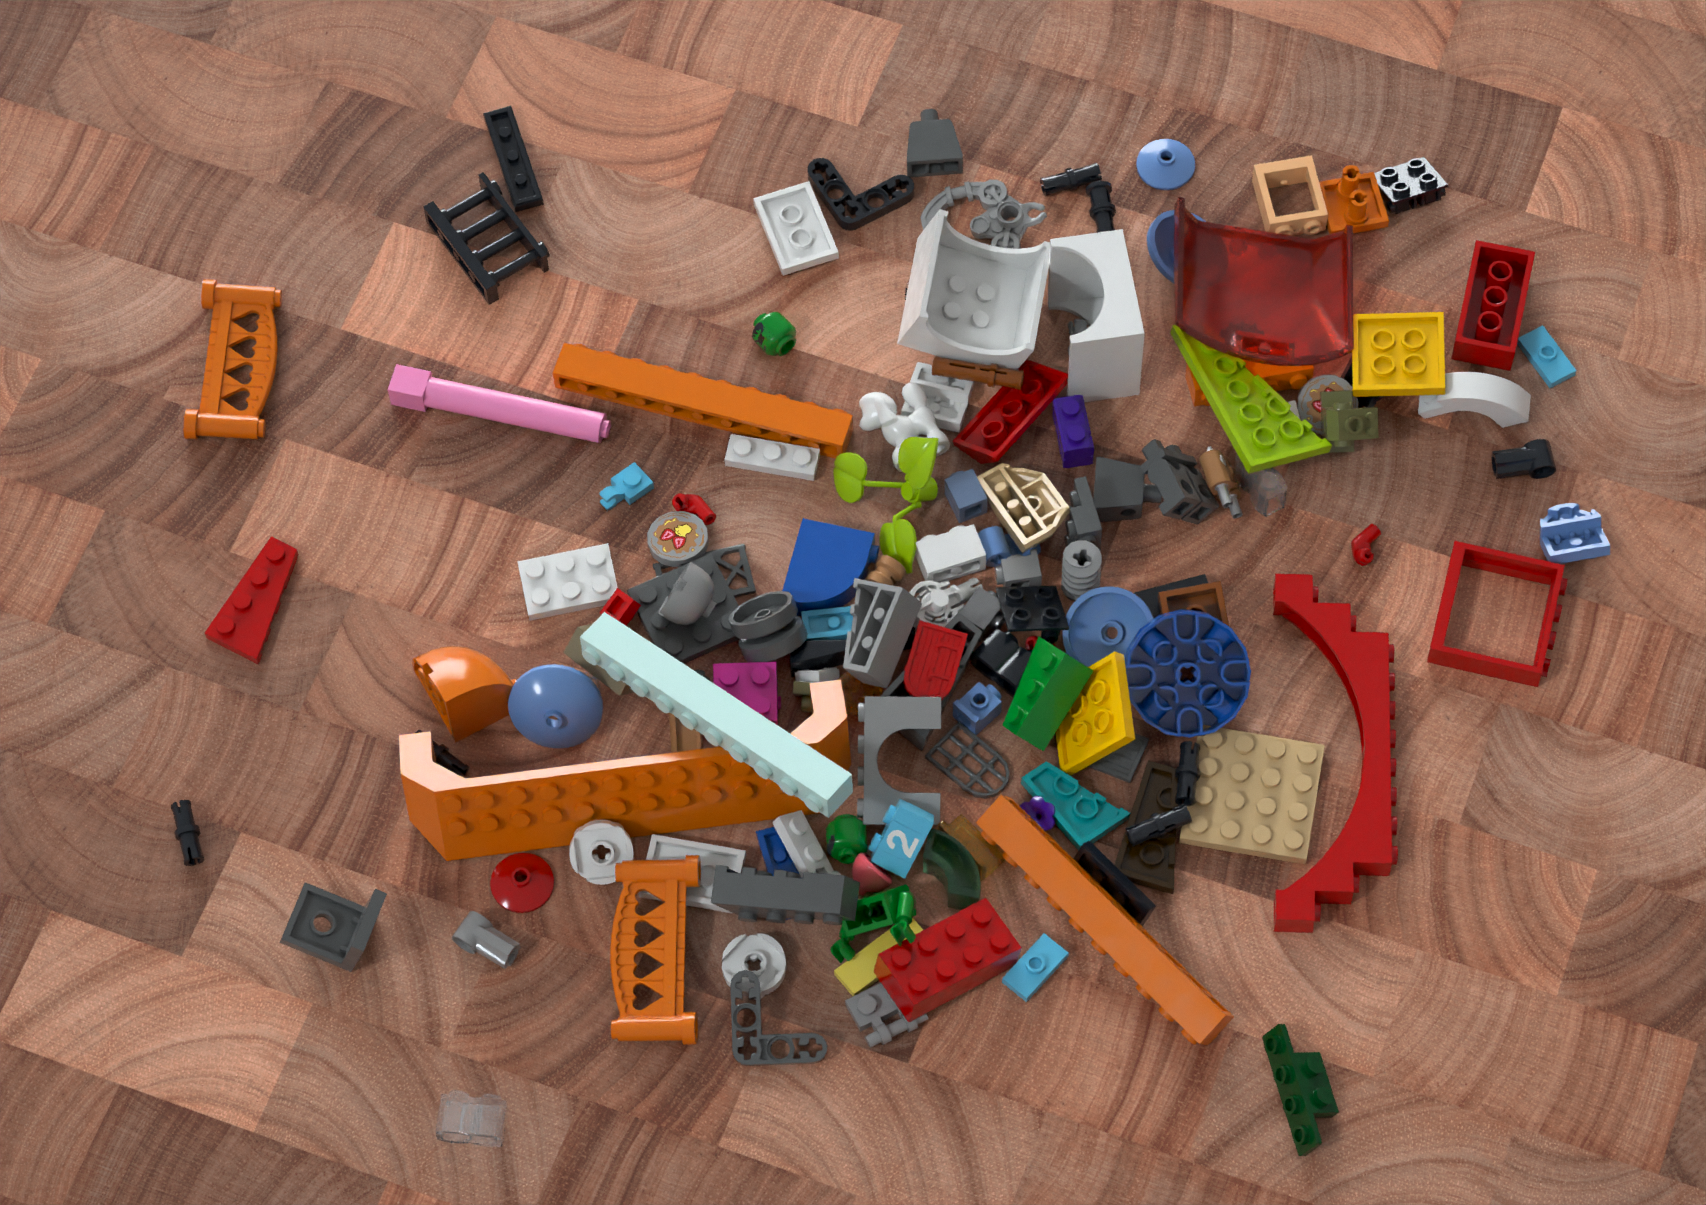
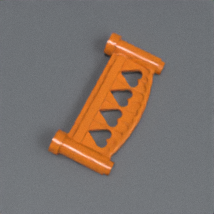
M204 279L201 292L202 309H213L200 409H186L183 428L184 438L196 440L199 436L257 440L259 437L264 438L266 420L260 419L259 416L267 402L275 377L278 341L273 309L275 307L281 308L282 290L266 286L218 284L217 280ZM251 313H256L260 316L256 321L258 329L255 332H248L234 323V321ZM247 339L256 341L255 346L252 347L255 354L251 358L243 357L230 347ZM244 365L253 367V370L249 373L251 382L248 384H241L227 373ZM240 391H247L250 394L246 399L248 407L242 411L237 410L223 399Z
M686 855L685 859L622 860V863H616L615 879L616 882H622L623 889L615 911L610 943L611 977L620 1017L611 1021V1038L618 1039L619 1042L682 1041L683 1045H697V1012H684L687 888L701 886L700 855ZM640 891H647L665 902L644 916L636 913V908L639 905L636 895ZM639 922H646L664 933L644 947H638L635 944V939L639 935L635 931V927ZM639 953H645L663 965L644 978L640 979L634 976V971L638 967L634 959ZM637 985H645L662 996L642 1010H636L633 1007V1003L637 999L634 995V988Z

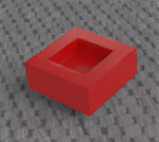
M617 588L600 611V614L602 615L605 612L627 626L641 607V604Z

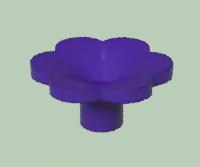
M1034 796L1030 802H1023L1020 805L1044 830H1051L1054 827L1055 820L1053 816L1056 811L1055 806L1052 803L1045 802L1043 797Z

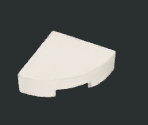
M839 669L799 670L795 672L796 681L816 683L840 680Z

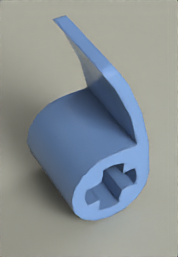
M999 526L988 527L978 533L986 553V565L989 567L1001 566V559H1006L1012 555H1030V550L1022 553L1010 535H1004L1003 529ZM1037 545L1036 547L1031 548V549H1037V554H1039L1040 551H1041L1040 545Z

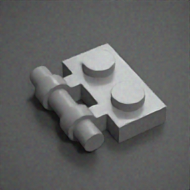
M881 983L845 1000V1005L860 1032L872 1026L874 1032L865 1036V1040L870 1048L879 1043L885 1045L892 1041V1037L906 1030L911 1032L918 1028V1024L928 1020L927 1014H924L908 1022ZM896 1014L900 1017L899 1020L888 1025L882 1022Z

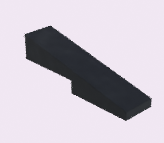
M914 627L911 629L903 650L912 648L915 638ZM846 640L805 641L800 647L790 653L791 677H795V672L799 670H821L843 665Z

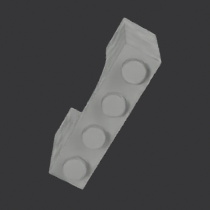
M865 696V703H858V722H864V735H858V754H864V767H858V786H864V798L857 799V818H863V824L886 825L882 821L889 806L893 805L896 807L899 799H902L933 814V825H940L941 793L902 792L892 788L882 778L878 769L877 759L882 743L896 731L903 729H941V697Z

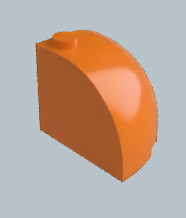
M447 646L430 650L412 659L414 672L455 743L509 716V696L517 680H510L503 669L486 655L465 647Z

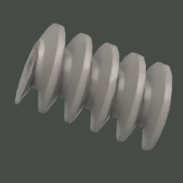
M1078 540L1070 543L1063 552L1061 589L1063 594L1070 600L1076 601L1084 593L1100 587L1102 555L1099 548L1087 540Z

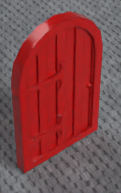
M919 621L907 665L904 668V685L911 697H941L942 701L949 695L956 682L955 678L968 634Z

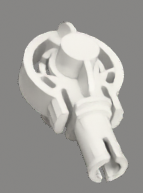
M971 578L969 581L958 586L953 584L949 588L947 587L950 582L947 580L941 583L922 581L916 584L909 592L913 596L919 593L916 599L919 601L921 599L922 603L913 625L915 630H917L920 620L945 627L965 606L963 603L969 601L978 587L983 589L982 584L973 588V585L980 581L977 578Z

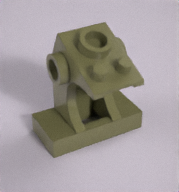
M1352 390L1320 392L1322 439L1326 438L1332 444L1329 453L1354 452V440L1379 438L1378 407L1353 408Z

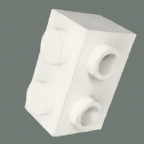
M974 524L956 526L949 532L937 536L933 534L927 535L916 542L915 557L925 581L941 583L986 569V553Z

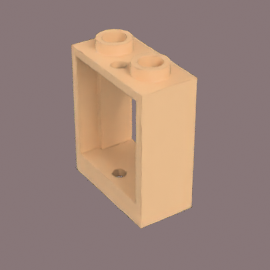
M1312 155L1254 165L1252 183L1268 240H1284L1301 234L1314 235L1326 230L1328 212ZM1307 182L1315 210L1275 217L1268 188Z

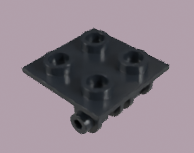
M1425 157L1414 158L1406 163L1394 167H1386L1374 173L1379 188L1390 200L1386 202L1389 213L1399 214L1410 210L1409 205L1412 209L1417 208V202L1420 206H1424L1425 204L1439 201L1442 196L1446 195L1445 188L1448 187V184Z
M1056 586L996 587L995 590L1008 632L1041 631V638L1054 644L1057 642L1061 630H1069Z

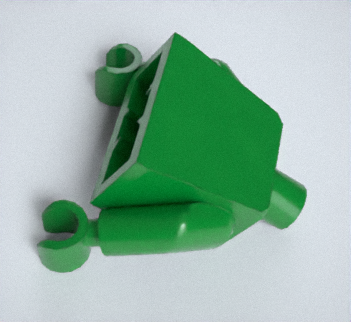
M904 884L858 899L855 921L842 920L839 932L841 939L837 940L830 949L833 956L840 963L843 962L844 958L850 961L856 954V951L849 945V942L854 940L855 935L892 924L895 925L891 928L890 933L899 946L902 945V941L907 938L909 943L914 942L916 935L909 924L912 923V918L916 915V898L910 892L909 887Z

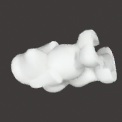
M913 382L907 383L902 388L904 400L914 409V412L907 417L896 415L897 405L885 393L871 392L864 395L859 401L863 415L859 426L864 431L881 428L884 438L892 446L896 447L892 454L894 467L899 472H902L898 463L899 449L902 442L909 437H918L923 434L927 435V438H938L936 456L945 453L950 447L947 436L936 425L935 415L927 407L926 393L923 388Z

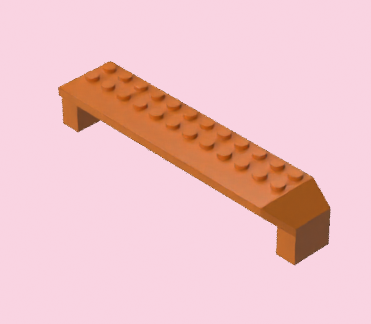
M841 679L809 683L812 715L797 727L791 735L848 771L851 766V753ZM431 731L399 735L400 770L409 820L446 861L569 846L575 830L594 820H609L620 823L631 838L772 820L802 810L804 815L820 813L811 811L804 801L795 795H787L778 784L769 778L764 779L760 777L754 768L745 762L740 763L736 761L721 746L465 779L436 763Z

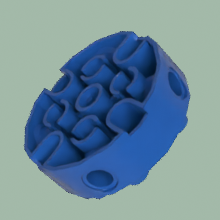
M1181 609L1160 614L1138 630L1126 650L1125 667L1130 702L1145 722L1167 735L1194 737L1214 733L1236 717L1248 697L1251 669L1246 647L1231 627L1208 613ZM1193 666L1194 668L1191 670V673L1194 675L1193 678L1189 680L1185 677L1180 680L1182 676L1180 669L1182 667L1188 669ZM1203 725L1211 726L1203 729Z

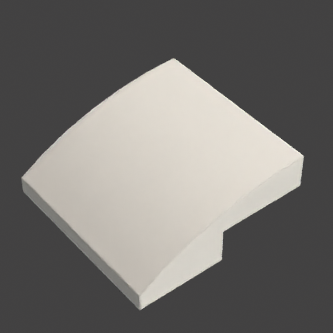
M917 362L910 383H916L923 388L927 397V407L935 415V422L938 428L960 432L972 394L974 381L932 375V365ZM905 401L901 410V416L907 417L914 412V409Z

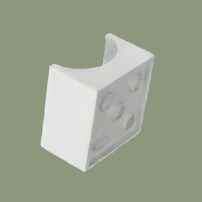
M939 209L917 238L897 344L946 359L991 366V363L998 364V367L1017 370L1035 348L1049 269L1050 242L1044 241L1038 246L1022 249L1002 248L984 244L956 231L947 221L948 211Z
M1123 229L1050 239L1049 310L1055 309L1070 312L1085 320L1089 326L1086 330L1069 337L1070 350L1066 397L1083 395L1084 402L1139 395L1145 333Z

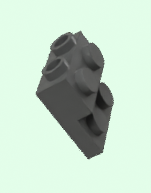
M1086 476L1074 479L1073 491L1069 492L1071 506H1069V520L1065 521L1067 535L1064 536L1065 545L1067 547L1072 542L1087 540L1101 551L1102 527Z

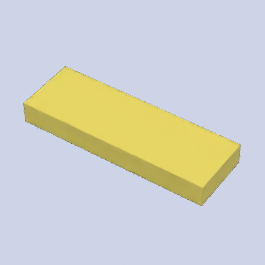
M912 918V923L909 926L914 934L923 931L921 926ZM891 928L855 954L850 961H846L834 970L836 978L852 996L865 991L879 980L873 972L878 954L898 944L890 933Z

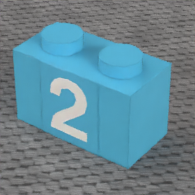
M899 799L896 807L893 805L889 806L882 821L886 823L882 834L875 833L868 850L872 851L870 862L906 878L934 824V815Z

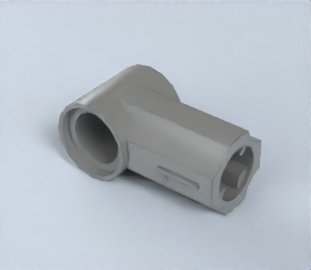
M475 911L469 912L452 936V940L463 950L471 954L477 952L504 969L511 966L521 948L520 943L496 930L488 919Z

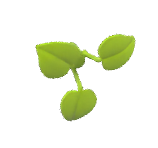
M909 437L902 442L899 449L898 463L901 471L906 474V482L865 480L867 464L860 455L853 452L838 455L834 462L835 487L839 496L848 503L859 501L864 494V486L901 488L902 497L912 503L893 516V523L889 522L882 525L879 537L882 554L900 562L906 569L907 574L913 573L912 564L916 554L917 537L912 524L908 520L901 518L914 509L921 508V502L933 501L937 497L938 486L931 475L937 454L938 438Z

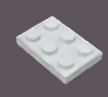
M809 181L753 198L754 207L783 276L839 258L838 249Z
M608 543L517 561L529 621L605 606L618 588Z
M652 834L646 860L685 859L686 855H700L701 886L687 888V906L732 913L711 903L716 865L728 866L729 869L735 872L742 873L746 859V850ZM647 891L638 892L639 897L661 901Z

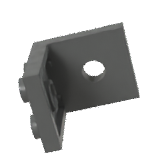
M305 882L280 943L352 972L365 950L387 893L375 889L364 907ZM318 917L326 918L330 922L331 929L327 932L318 931L314 927V919Z

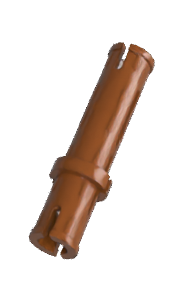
M935 356L933 360L932 375L985 383L988 387L992 388L997 385L1021 390L1023 386L1024 371L1001 368L998 367V364L991 363V366L938 356Z

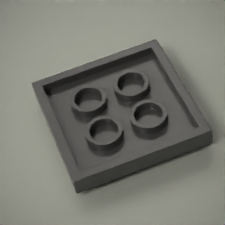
M711 553L692 561V563L708 573L714 582L715 591L712 600L716 602V605L707 619L701 616L695 623L680 625L658 614L664 600L669 596L673 585L688 563L627 590L628 596L641 604L637 614L651 642L683 664L740 639L734 635L728 621L729 615L739 605Z

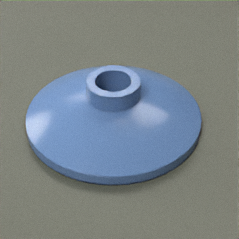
M1159 139L1148 143L1141 149L1137 157L1136 167L1140 178L1147 185L1159 190H1173L1184 186L1192 178L1195 171V158L1190 149L1181 142L1172 139ZM1162 158H1169L1171 160L1165 161Z

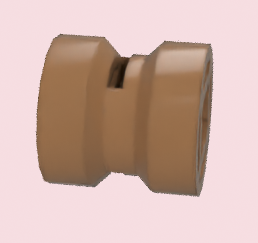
M882 555L876 562L875 571L870 572L865 580L894 586L896 582H900L906 575V569L896 559Z

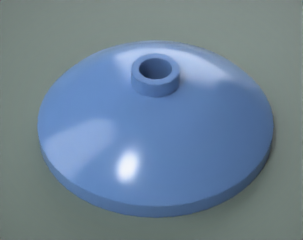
M1170 210L1160 214L1151 223L1147 232L1148 251L1154 265L1165 278L1179 287L1193 291L1210 289L1223 278L1228 263L1227 252L1218 233L1204 219L1187 211Z
M1113 586L1092 589L1081 595L1071 605L1066 614L1069 630H1062L1066 653L1087 667L1114 651L1124 654L1125 660L1126 650L1138 630L1153 620L1154 617L1146 603L1129 590ZM1110 627H1115L1118 631L1117 637L1114 639L1107 635V630Z
M548 664L530 669L517 679L510 692L508 710L514 726L528 740L549 748H569L583 743L598 729L603 714V700L597 686L584 673L568 666ZM554 716L557 720L550 719L549 717Z

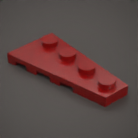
M271 536L205 631L206 638L259 665L262 656L261 651L270 635L272 621L275 614L278 613L281 605L280 599L284 589L287 588L299 555L297 549Z

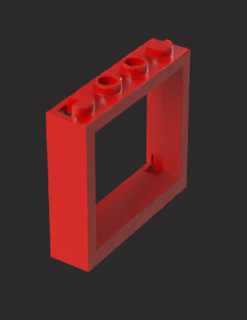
M1454 541L1427 662L1538 687L1541 676L1547 677L1551 659L1545 658L1547 649L1553 650L1557 632L1551 631L1553 622L1559 623L1562 605L1557 604L1558 595H1565L1568 579L1562 578L1565 565ZM1461 566L1550 585L1533 666L1444 646Z

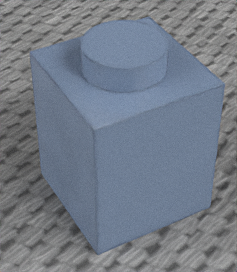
M973 469L965 472L957 471L945 479V496L959 523L987 513L988 498Z

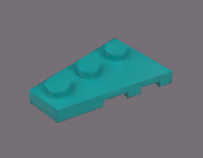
M1047 761L1021 777V785L1032 797L1041 796L1045 802L1052 803L1055 806L1056 811L1053 816L1055 824L1078 851L1083 843L1087 841L1095 843L1130 818L1131 813L1123 808L1118 809L1106 802L1104 796L1097 792L1093 794L1079 785L1078 780Z

